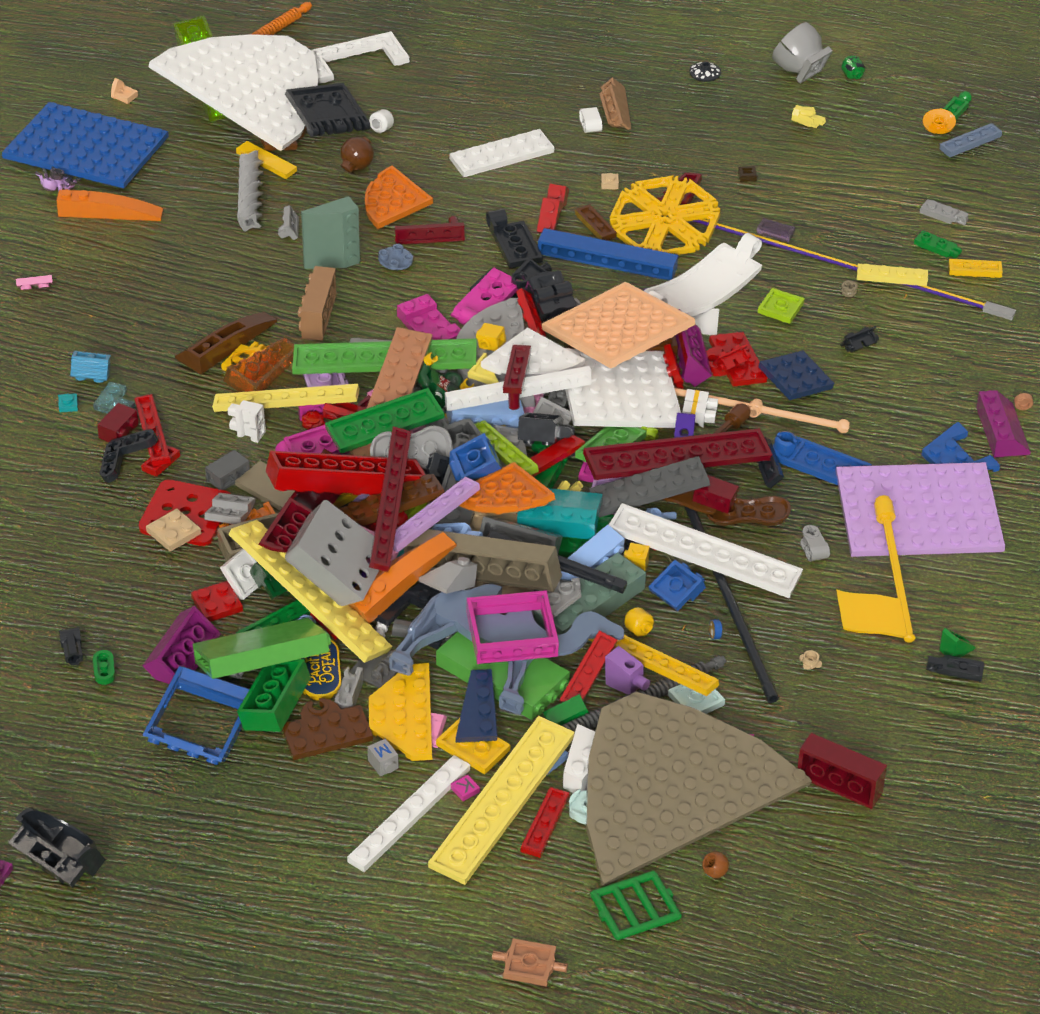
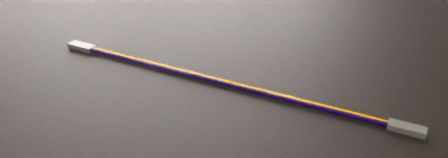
M700 219L693 222L708 226L710 221ZM719 223L715 227L716 229L740 236L749 233ZM750 233L759 238L763 243L857 271L858 265ZM902 284L983 309L982 312L1012 320L1016 314L1015 309L989 301L982 303L929 286Z

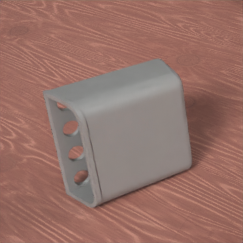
M324 500L308 515L285 554V560L333 599L339 606H346L364 600L379 572L377 569L369 568V564L366 561L371 556L374 536L327 500ZM359 570H363L367 574V578L362 577ZM352 582L359 585L360 591L353 588Z

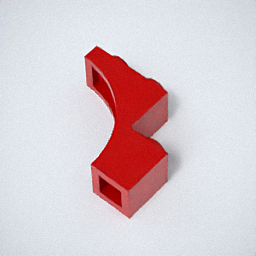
M549 184L547 198L543 197L537 232L542 233L544 228L556 230L561 210L567 204L569 189L566 186Z

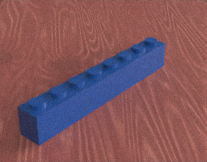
M546 228L543 229L538 239V248L542 255L669 281L674 278L678 267V255Z

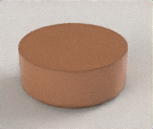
M1028 393L1017 395L1014 398L1015 407L1019 410L1031 408L1033 406L1032 396Z

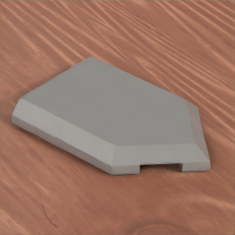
M572 578V581L560 583L559 581L554 592L547 591L553 618L581 598L580 578ZM533 610L542 614L541 610Z

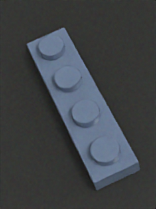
M990 123L941 143L939 149L947 156L952 157L1002 137V131Z

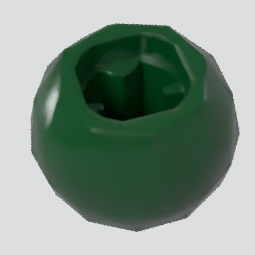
M454 370L445 372L443 377L460 389V385L463 382L462 375Z

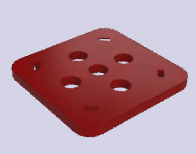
M164 480L159 484L139 521V531L142 534L150 535L146 532V526L175 509L181 512L190 511L189 514L184 515L201 528V534L186 543L207 546L213 541L217 529L222 522L205 520V518H200L199 516L205 514L212 507V499L219 493H231L175 480ZM190 498H195V499H197L196 501H193V502L188 501V499H190ZM165 507H171V508H172L171 510H168V511L163 510V508H165Z

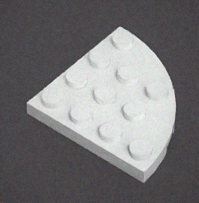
M527 327L483 359L481 367L498 375L506 374L513 345L531 346L526 377L579 368L584 365L585 359Z

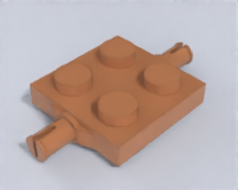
M513 938L511 947L506 953L493 950L492 960L505 962L503 979L547 986L553 970L566 973L568 964L555 962L556 946Z

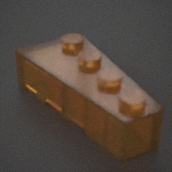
M284 337L267 346L265 350L257 351L253 356L240 360L238 364L228 366L223 381L238 392L265 390L293 363L294 343Z

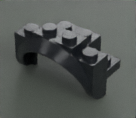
M29 807L15 818L21 824V827L10 839L9 845L62 884L67 883L74 887L84 873L93 877L106 861L98 851L93 839L78 828L55 816Z

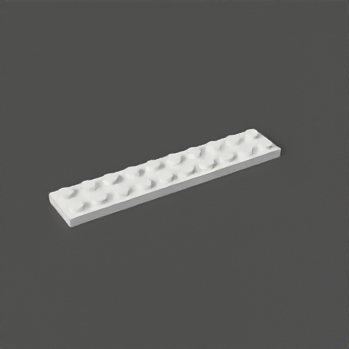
M623 503L609 523V526L623 538L650 546L652 549L790 598L803 572L802 568Z

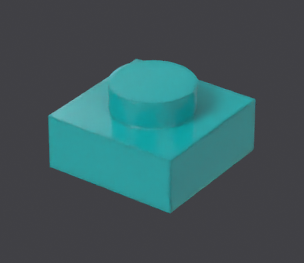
M77 393L58 395L59 412L78 411Z

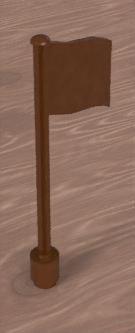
M737 404L725 415V423L714 433L727 432L731 428L738 429L749 419L750 408L746 404ZM694 490L661 499L706 514L714 515L718 511L692 501Z

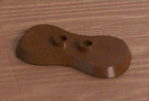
M766 496L757 499H741L736 497V501L728 514L718 510L714 515H706L712 523L720 526L738 523H757L775 526L785 522L791 512V505L787 499L779 496Z

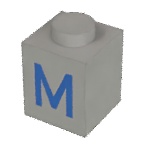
M386 739L367 746L368 761L379 776L398 769V754Z

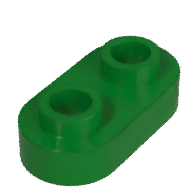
M108 650L97 651L93 655L95 681L101 685L110 684L115 679L113 654Z

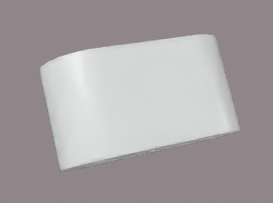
M597 107L579 110L580 122L585 133L602 131V120Z

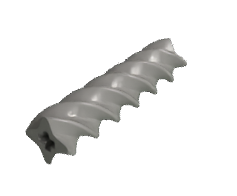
M257 150L249 154H241L239 159L237 218L243 231H247L250 228H261L257 219L262 217V214L257 209L263 204L257 198L263 195L258 190V187L263 185V182L258 179L259 175L263 174V171H260L258 166L264 162L258 158Z

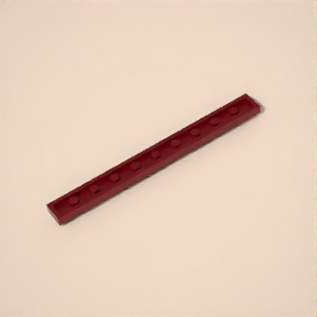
M394 426L390 435L369 568L385 572L389 571L411 438V431Z

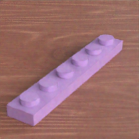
M464 477L398 527L395 533L393 550L396 552L402 550L480 490L479 483Z

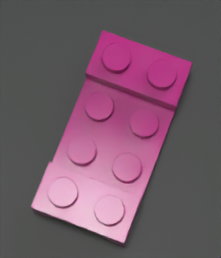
M428 294L397 305V317L409 330L432 334V340L456 339L461 330L456 323L450 324L437 310V303Z

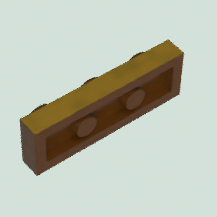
M590 204L575 209V215L598 239L608 241L616 238L617 232Z

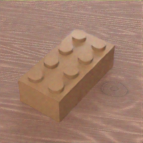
M315 266L313 273L309 274V284H306L305 287L306 295L302 296V307L299 306L298 317H301L299 331H301L302 339L323 341L337 296L336 268Z

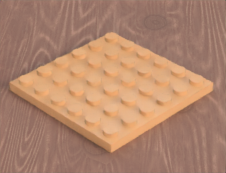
M624 282L542 323V330L605 366L613 368L694 326L695 318Z

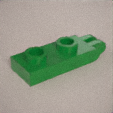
M922 231L914 240V245L946 258H957L962 253V249L957 244L926 231Z

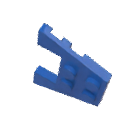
M956 422L922 449V456L929 464L986 462L987 470L992 469L993 472L1000 470V464L991 455L974 461L959 446L956 441L966 438L968 435V431L959 422Z

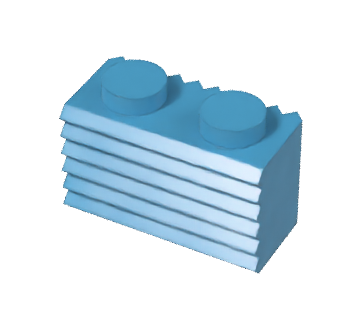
M74 351L71 357L70 376L75 377L76 380L93 379L94 382L98 383L107 381L110 372L111 355Z

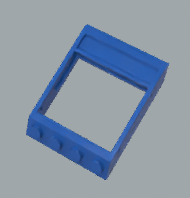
M179 666L149 721L143 736L148 737V742L157 745L160 742L168 744L167 748L179 752V749L186 750V755L199 758V755L207 757L206 761L218 765L219 762H225L242 729L239 716L223 749L216 747L215 750L164 733L157 725L176 689L239 709L250 689L219 678L212 679L207 674Z

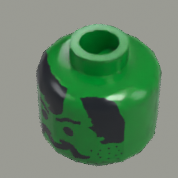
M848 56L843 60L841 69L848 79H860L863 76L865 66L858 56Z

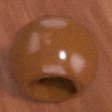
M710 852L705 855L702 868L708 877L721 878L726 875L729 869V861L722 852Z

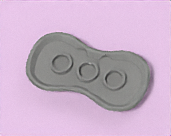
M429 426L411 434L407 459H416L421 468L426 469L429 455L434 452L450 458V451L453 450L450 434L440 426ZM383 432L373 439L370 447L371 457H387L391 432Z

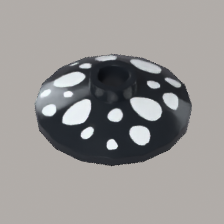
M698 62L690 67L689 73L692 78L698 81L711 82L721 76V69L718 65L711 62Z

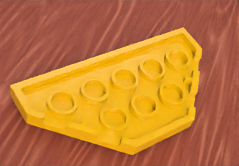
M429 663L413 664V672L410 676L397 673L369 696V727L372 735L375 737L378 735L380 738L386 739L396 751L400 750L411 761L433 760Z

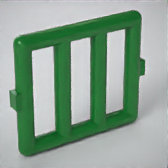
M650 871L590 892V896L599 911L598 916L601 922L605 921L616 940H621L682 918V914L673 900L672 891L670 888L666 889L656 871ZM652 880L671 912L670 914L659 917L641 883ZM629 887L633 888L648 913L650 921L639 923L621 890ZM613 894L631 927L619 930L603 902L602 896Z

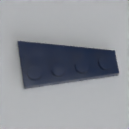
M492 669L471 670L456 734V743L497 741Z

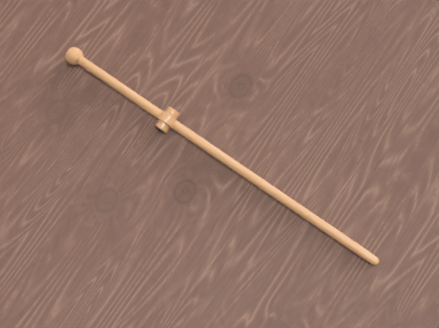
M674 388L677 396L686 397L687 390ZM712 395L708 397L718 399V404L735 407L737 404H746L751 411L750 417L753 418L764 413L836 428L840 433H847L850 428V422L846 419L834 421L763 406V402L760 399H754L750 403Z

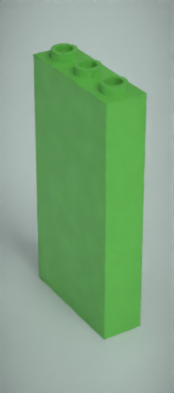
M303 618L193 643L195 663L207 675L215 679L329 652L331 639L329 634L309 618Z
M459 632L455 633L436 650V665L467 683L471 670L492 669L494 699L499 701V696L508 678V661L477 664L473 642ZM547 658L533 659L526 669L523 684L518 691V694L524 698V710L521 715L530 720L541 715L550 703H554L557 697L565 691L570 682V671Z

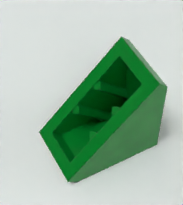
M947 628L943 629L939 651L944 655L963 657L976 648L964 636Z

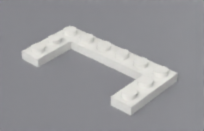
M392 32L311 50L315 55L318 83L334 80V74L326 64V62L383 49L393 65L396 66L409 63V56Z

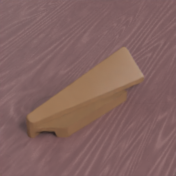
M612 77L601 86L602 92L599 93L607 122L611 127H624L630 130L631 122L625 87Z

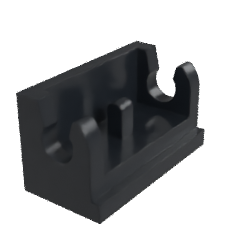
M434 452L428 458L425 474H434L441 486L449 465V457Z

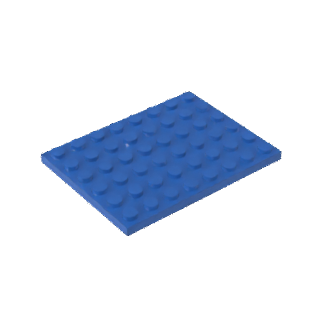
M48 102L3 150L2 158L125 188L168 138V131Z

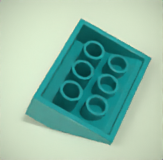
M548 488L554 493L555 500L545 506L518 511L517 523L563 537L591 539L596 535L603 494Z

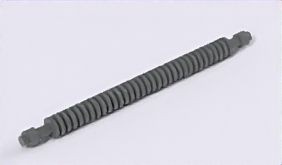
M716 656L706 664L700 661L691 667L709 674L708 671L723 667L726 659L724 656ZM666 677L650 684L645 691L639 689L635 692L660 698L668 695L669 689L680 684ZM601 708L562 726L574 731V734L577 724L592 730L597 727Z

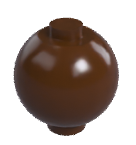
M364 136L362 138L352 137L346 140L340 151L343 161L341 167L349 173H352L353 170L367 168L374 158V149L371 141Z

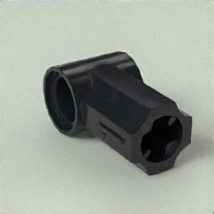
M79 627L59 630L61 648L64 649L66 663H69L71 666L78 665L79 662L83 661Z

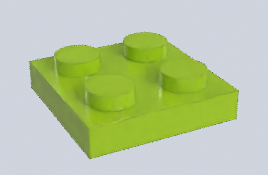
M772 288L758 307V313L790 324L804 305L805 298Z

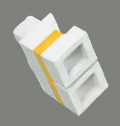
M687 389L682 413L696 414L695 423H698L703 428L705 422L715 423L718 399L708 398L709 392Z

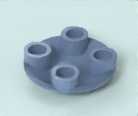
M394 244L393 247L380 250L378 260L387 269L403 270L411 266L413 255L404 249L403 245Z

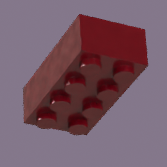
M810 733L800 748L798 769H802L805 772L806 776L812 780V784L865 807L873 809L883 794L887 770L886 764L821 736Z

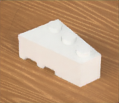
M577 724L563 775V789L571 793L580 789L581 791L587 790V762L595 731Z

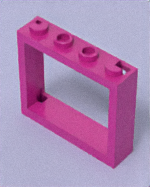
M547 590L467 598L466 613L477 664L558 657L559 641ZM541 610L547 633L546 638L480 643L475 619L476 615Z

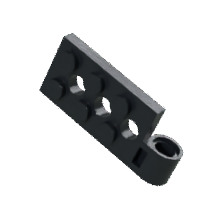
M505 209L486 212L487 225L509 269L520 267L529 258L536 263L543 262V256L524 221L508 223Z

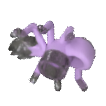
M54 166L50 170L49 178L44 168L41 169L44 173V179L42 174L35 171V175L40 177L43 189L50 192L55 191L57 187L58 192L63 188L73 189L76 182L81 180L80 178L73 180L72 175H65L63 170L57 169Z

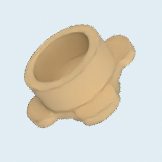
M806 651L799 657V660L803 662V668L806 670L822 666V662L819 661V654L816 651Z

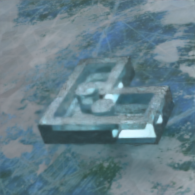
M109 382L94 402L93 407L94 410L109 413L117 403L134 409L135 402L122 398L127 392L125 385Z

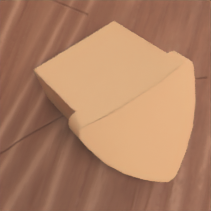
M117 78L114 79L111 98L128 104L138 97L137 90L125 86L124 82Z

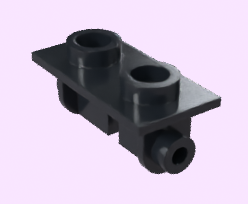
M876 326L871 328L865 327L855 334L853 332L847 334L840 346H845L846 351L852 353L863 348L861 342H863L865 347L876 344L879 341V336L874 334Z

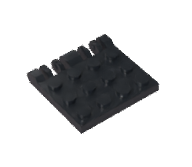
M344 83L286 89L285 96L305 124L310 137L323 136L325 132L328 135L352 132L353 127L356 131L369 130L371 127L369 120Z

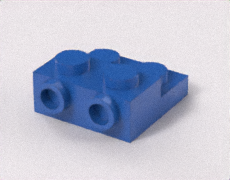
M676 560L648 586L652 593L677 612L689 599L694 601L706 587L704 584L705 580L700 574H694L685 563L682 562L680 564Z

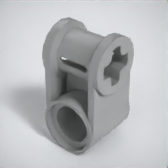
M814 525L805 526L802 531L803 538L800 541V545L808 561L812 562L829 558L830 549L828 543L824 540L818 527Z

